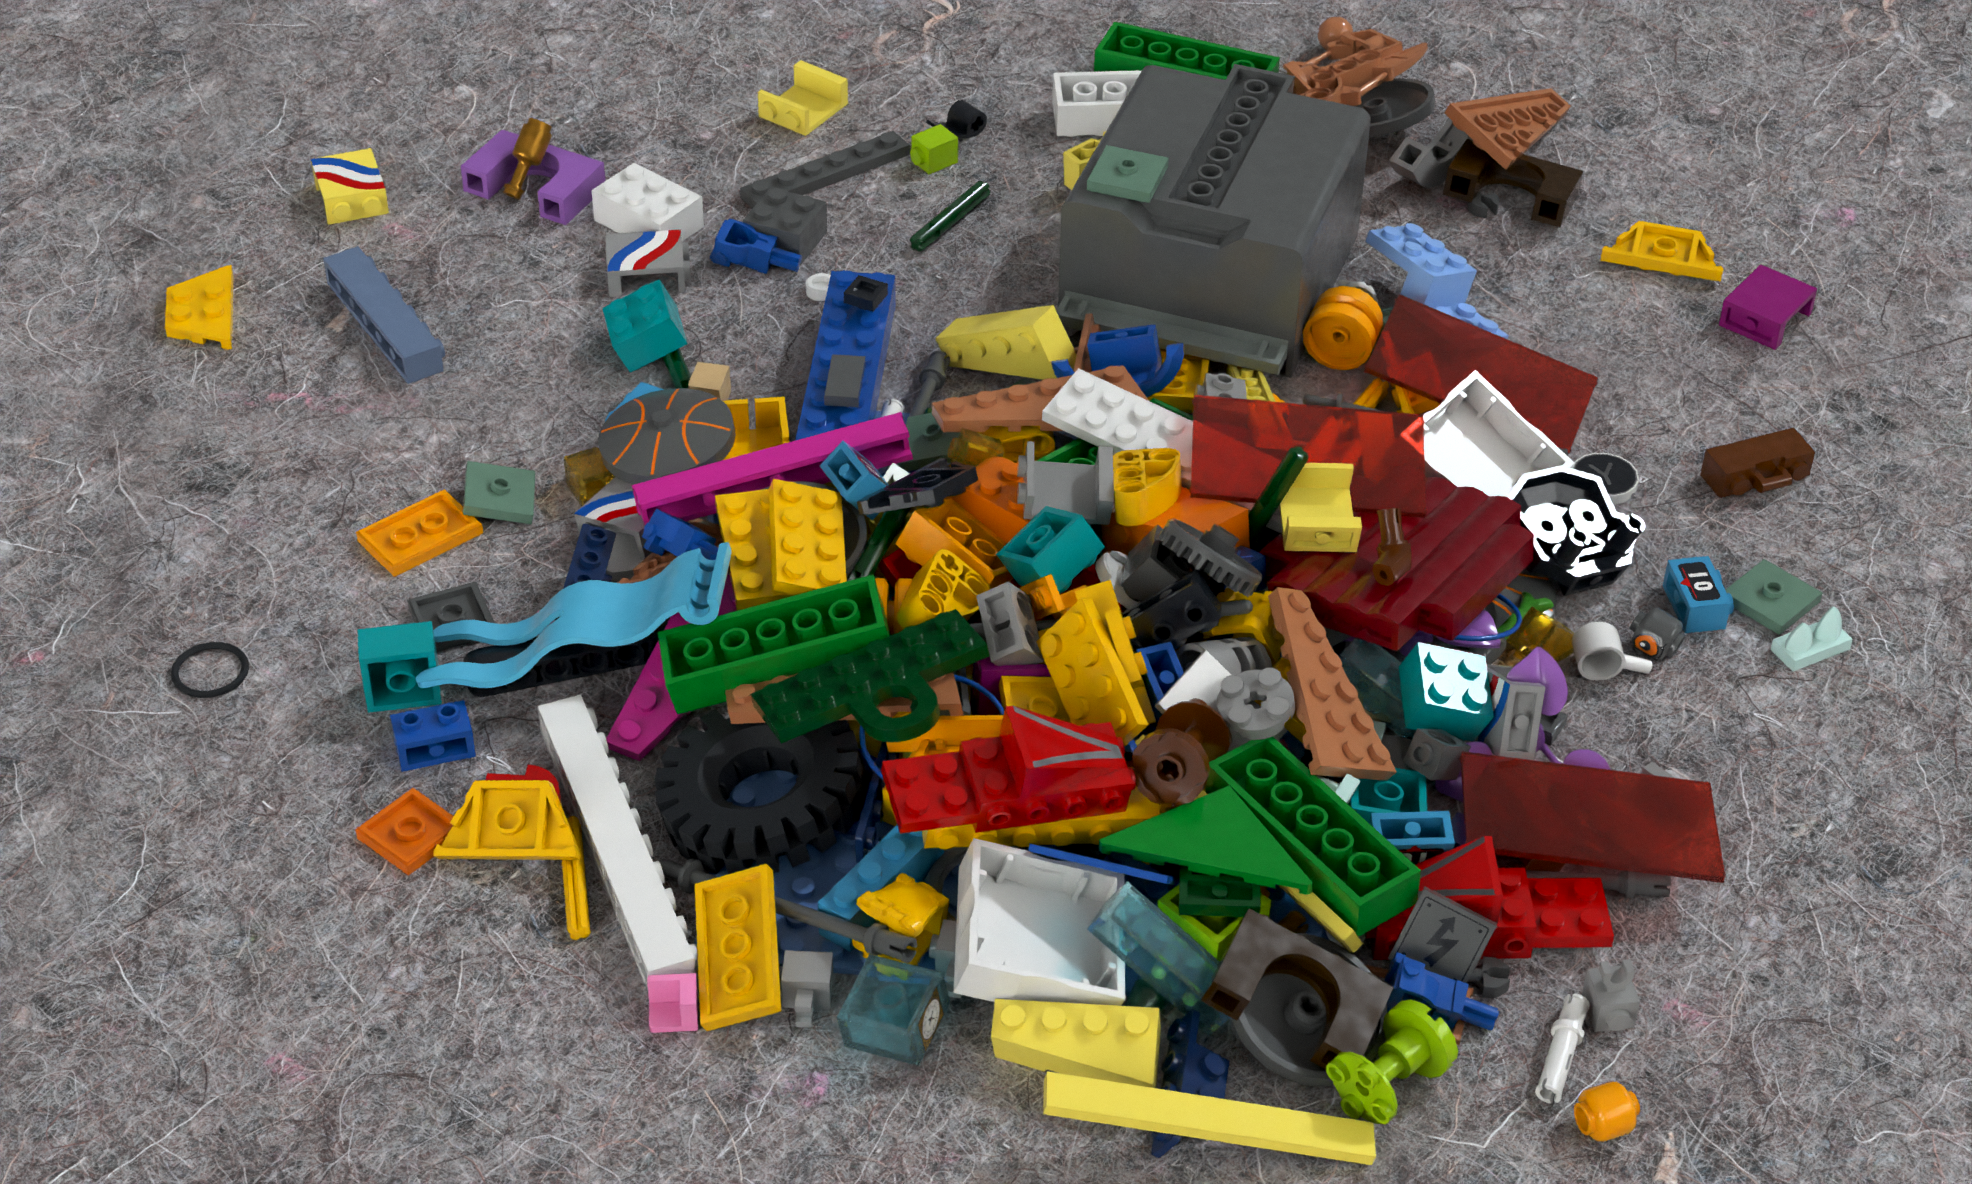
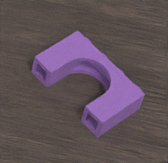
M501 130L461 165L463 190L465 192L490 199L505 183L511 181L518 164V159L512 154L519 136L518 134ZM548 145L539 166H530L527 175H542L551 178L537 191L540 217L567 225L592 201L591 190L605 182L604 162L552 145Z

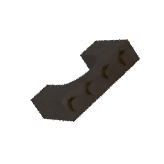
M1466 139L1448 167L1442 195L1472 203L1478 191L1484 186L1491 184L1513 185L1527 190L1536 197L1531 220L1561 228L1577 199L1583 171L1524 154L1505 170L1485 150L1476 147L1473 144V140Z
M1248 908L1237 925L1201 1001L1237 1021L1251 1001L1260 979L1272 974H1288L1298 977L1316 990L1326 1009V1025L1310 1061L1326 1069V1065L1341 1052H1353L1364 1056L1393 987L1381 981L1376 975L1367 973L1348 963L1341 956L1330 953L1315 945L1303 935L1293 933L1273 922L1268 916Z

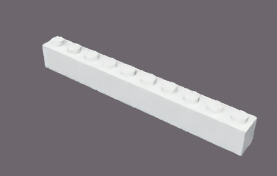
M581 695L539 705L538 713L541 734L575 816L579 819L582 833L647 990V977L650 975L696 973L695 968L698 967L697 947L695 943L688 944L687 938H689L685 919L683 915L676 916L674 912L677 910L674 894L671 888L665 889L663 886L665 878L660 862L652 861L653 849L649 836L647 834L641 835L639 831L642 830L639 813L636 808L630 809L628 805L631 801L626 783H619L617 780L619 779L618 766L614 757L608 758L607 756L609 750L604 733H597L596 731L598 723L594 709L592 707L586 708Z

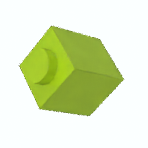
M941 124L912 135L911 161L929 175L958 163V137Z

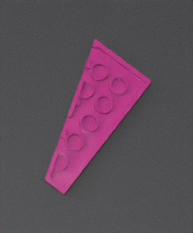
M730 575L726 577L718 616L738 611ZM678 612L671 616L664 630L690 623ZM659 640L606 738L609 750L640 761L671 731L670 728L685 714L677 715L666 688Z

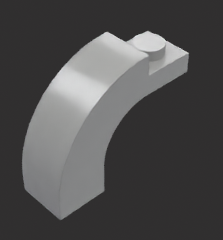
M1449 118L1428 146L1406 137L1389 159V162L1397 174L1423 187H1435L1446 180L1448 167L1466 139H1473L1464 131L1457 129Z

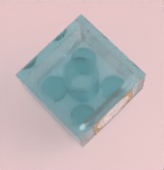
M869 954L836 1018L845 1047L919 1066L950 1003L943 972Z

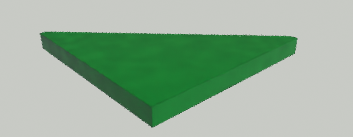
M1230 785L1099 839V850L1104 854L1110 855L1114 851L1133 855V860L1163 866L1164 862L1188 866V871L1217 877H1219L1220 873L1242 877L1246 883L1275 888V884L1297 888L1301 894L1308 895L1312 893L1313 882Z

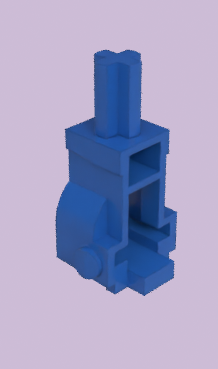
M729 218V220L724 221L715 238L714 249L710 254V259L713 263L730 267L731 263L767 274L771 265L798 272L802 256L776 248L778 237L756 232L751 225Z
M656 509L650 521L644 526V532L641 537L646 539L643 548L662 556L664 551L667 550L678 557L684 552L700 548L702 555L706 559L716 560L718 547L714 544L717 539L683 519Z
M1396 952L1384 979L1393 987L1386 1003L1388 1012L1400 1001L1411 999L1431 1008L1427 1014L1434 1021L1441 1017L1450 1030L1453 1029L1458 1020L1490 1031L1493 1030L1499 1014L1498 1008L1467 998L1469 984L1425 970L1424 963Z

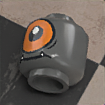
M1658 607L1652 608L1647 614L1640 611L1629 627L1634 632L1632 645L1656 661L1662 660L1665 657L1671 659L1686 636L1682 633V622Z

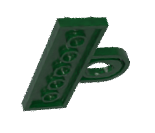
M954 609L949 612L940 613L935 618L916 626L906 627L901 632L882 640L872 641L867 646L848 654L838 655L829 662L802 670L797 675L783 681L768 684L763 689L751 693L750 696L754 708L781 744L851 714L872 738L883 742H903L928 732L934 727L940 717L936 693L927 682L987 658L990 655L987 643L964 617ZM893 697H903L912 701L910 706L911 713L897 718L883 715L877 706L881 702Z

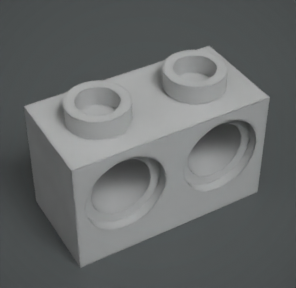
M1006 582L976 596L992 663L997 666L1044 662L1036 643L1040 637L1030 596L1010 582Z

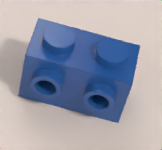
M464 700L390 715L394 742L402 772L476 757L472 727Z

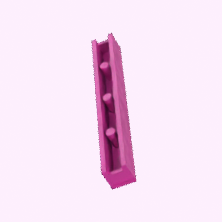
M899 412L631 486L638 515H641L645 526L656 509L684 521L716 514L715 495L761 490L769 487L773 479L788 482L807 481L820 484L831 482L820 465L843 440L867 458L876 469L890 466L892 463L898 464L912 460L913 455L909 447V431L903 421L902 413Z

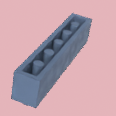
M357 246L323 258L327 284L408 384L444 371L442 357H445V350L442 342L431 335L428 325L417 318L414 308L403 301L400 291L397 288H392L386 274L378 271L371 256H366Z

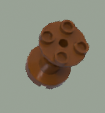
M1198 698L1181 701L1168 707L1159 718L1156 731L1147 734L1133 751L1132 768L1139 792L1151 802L1159 805L1164 802L1172 804L1171 807H1179L1192 802L1207 784L1210 774L1209 762L1226 754L1232 744V734L1222 716L1212 707L1208 706L1206 702Z

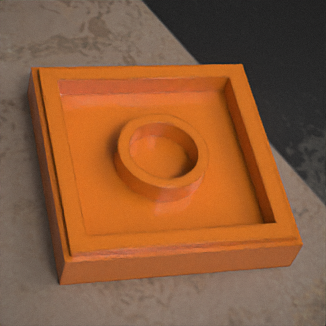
M412 788L356 828L355 831L358 840L409 876L434 857L435 847L437 844L442 845L453 826L450 824L453 815L415 788Z

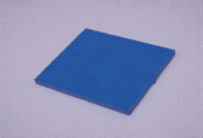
M1030 844L1028 849L1029 852L1175 886L1179 884V878L1071 852Z

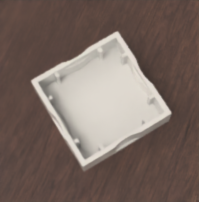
M1476 370L1456 386L1436 409L1425 413L1402 433L1382 458L1393 470L1395 468H1411L1425 477H1442L1457 487H1475L1488 496H1507L1522 474L1557 466L1571 468L1574 465V462L1539 429L1528 423L1514 409L1512 404Z
M973 838L959 866L954 993L995 1002V999L1121 1006L1125 1000V952L1121 941V927L1125 917L1124 874L1071 861L1048 859L1027 850Z

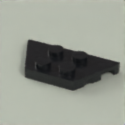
M939 458L857 501L860 515H868L922 505L924 508L940 506L945 503L944 499L946 497L963 494L966 492L965 487L978 481L976 467L962 465L960 462L950 463L951 467H948L947 459Z

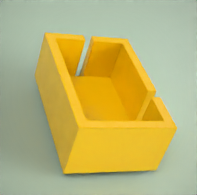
M785 396L754 398L756 429H749L748 399L723 401L732 413L736 434L734 444L723 460L790 442Z

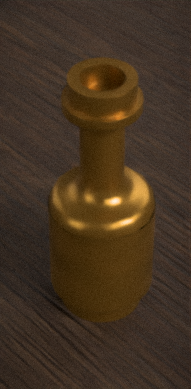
M529 118L527 124H523L512 152L513 156L518 159V164L510 184H504L505 189L503 193L518 200L524 195L525 191L521 188L528 170L532 165L539 166L551 140L552 135L550 131L552 127L534 118Z

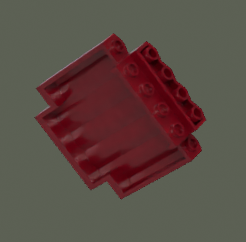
M1395 468L1376 486L1361 477L1352 476L1350 495L1353 517H1361L1362 524L1357 552L1284 551L1282 532L1259 552L1266 557V578L1269 581L1268 591H1274L1277 587L1302 590L1309 598L1310 607L1323 627L1398 651L1418 631L1453 641L1533 561L1535 534L1520 526L1521 505L1506 496H1488L1475 487H1457L1442 477H1425L1411 468ZM1401 508L1404 540H1408V543H1411V569L1393 584L1388 586L1381 585L1376 581L1373 574V564L1379 559L1376 548L1381 543L1377 511Z

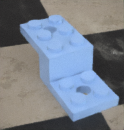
M1407 223L1405 226H1385L1382 229L1369 230L1365 242L1408 272L1396 304L1398 308L1461 354L1505 347L1509 335L1499 329L1497 323L1485 319L1476 312L1473 306L1465 303L1477 270L1467 264V260L1464 257L1453 254L1445 248L1443 242L1432 239L1416 224Z

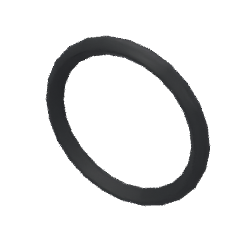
M202 643L189 648L177 657L172 665L171 680L178 690L189 696L197 698L217 697L234 690L244 681L248 674L249 661L241 649L229 643ZM204 650H227L234 653L241 661V670L237 678L230 684L218 689L208 691L194 690L185 686L179 678L178 672L182 663L191 655Z

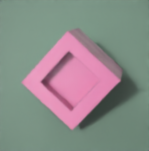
M696 973L648 976L649 1031L651 1033L698 1031Z

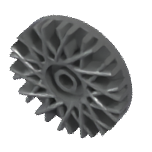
M1172 518L1167 521L1157 538L1163 542L1165 547L1177 553L1178 557L1187 559L1197 570L1203 569L1208 576L1218 583L1221 582L1233 591L1247 597L1252 596L1262 580V574L1253 565L1235 553L1237 551L1235 545L1239 539L1217 524H1213L1210 531L1206 529L1203 533L1178 519Z

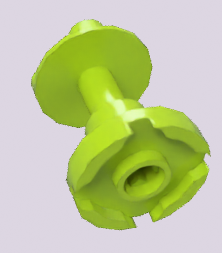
M1411 999L1400 1001L1384 1016L1383 1029L1387 1041L1379 1047V1059L1374 1063L1362 1055L1353 1052H1341L1326 1065V1072L1342 1098L1340 1102L1341 1108L1347 1116L1355 1120L1362 1117L1375 1124H1387L1396 1116L1398 1108L1395 1091L1390 1081L1395 1077L1406 1079L1413 1072L1428 1078H1436L1443 1075L1454 1065L1452 1062L1458 1056L1455 1037L1441 1017L1434 1021L1427 1014L1431 1008Z

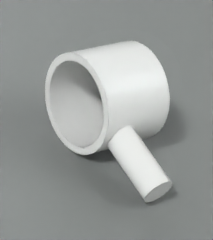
M1592 622L1579 628L1572 637V646L1578 670L1583 677L1589 680H1607L1619 674L1622 669L1649 674L1652 669L1651 660L1624 654L1618 631L1609 623Z

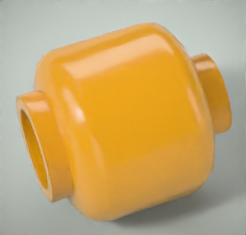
M1607 1082L1583 1090L1578 1097V1103L1574 1105V1117L1578 1128L1584 1135H1589L1596 1141H1607L1631 1133L1636 1126V1116L1640 1114V1104L1636 1095L1632 1091H1627L1619 1082Z

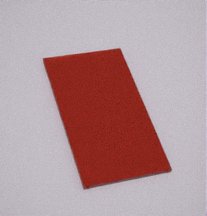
M1399 295L1396 298L1395 306L1369 361L1365 364L1364 372L1441 404L1456 386L1476 370L1512 404L1514 409L1528 423L1539 429L1558 448H1567L1568 454L1571 453L1572 444L1593 390L1598 384V377L1403 295Z
M1194 395L1192 400L1193 425L1190 498L1255 503L1290 448L1299 446L1308 453V461L1306 463L1353 464L1354 470L1350 484L1353 512L1377 514L1378 510L1401 508V516L1425 518L1427 508L1424 455L1425 421L1423 415Z
M1461 752L1459 760L1461 762L1465 844L1482 836H1492L1494 851L1497 855L1724 883L1726 873L1724 871L1710 782Z

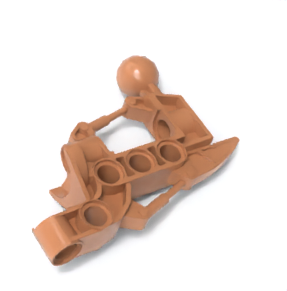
M1329 17L1320 25L1318 31L1319 43L1326 52L1306 62H1288L1283 65V68L1287 70V75L1295 76L1292 94L1357 106L1361 104V97L1381 85L1383 81L1394 80V77L1417 63L1428 50V44L1421 43L1403 51L1402 42L1373 29L1353 32L1352 25L1345 18ZM1327 57L1330 60L1341 59L1327 66H1317L1320 61Z

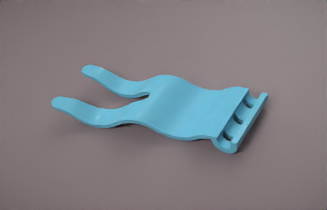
M728 542L720 543L716 560L706 559L702 555L700 548L684 552L676 557L662 572L641 582L624 584L601 580L577 582L559 591L538 613L516 623L497 624L479 620H460L442 624L433 630L435 642L467 639L491 645L508 646L524 643L537 635L539 636L524 651L505 661L485 664L470 662L447 663L420 672L416 676V682L420 688L443 684L494 688L512 683L521 678L544 655L563 645L583 643L602 647H615L631 644L650 635L666 619L678 612L689 623L695 625L711 623L719 613L732 554L731 546Z

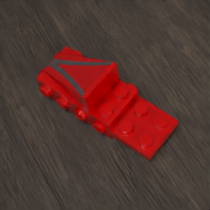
M1016 706L1005 707L998 737L973 738L961 741L959 751L883 761L881 768L900 834L973 824L974 831L977 833L1126 812L1131 791L1136 788L1134 770L1132 767H1127L1124 759L1125 749L1121 737H1116L1111 722L1087 723L1079 726Z
M1482 836L1416 864L1421 870L1418 898L1425 886L1497 923V927L1480 959H1483V956L1495 957L1497 959L1531 958L1533 948L1612 947L1614 934L1601 878H1527L1525 868H1498L1492 836ZM1415 905L1364 934L1366 939H1370L1373 960H1389L1388 956Z

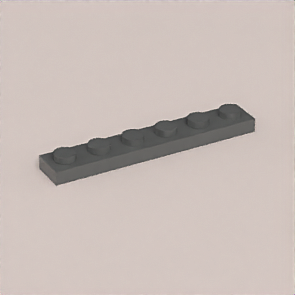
M894 131L883 133L881 136L865 142H859L854 146L832 152L830 155L814 161H808L803 165L781 171L779 174L741 187L740 198L753 209L770 187L805 195L910 155V145Z

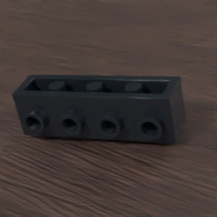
M1196 569L1121 614L1123 618L1127 616L1131 618L1136 638L1130 639L1134 653L1136 649L1171 642L1174 650H1176L1187 641V637L1198 631L1205 633L1214 628L1221 618L1222 604L1200 571Z

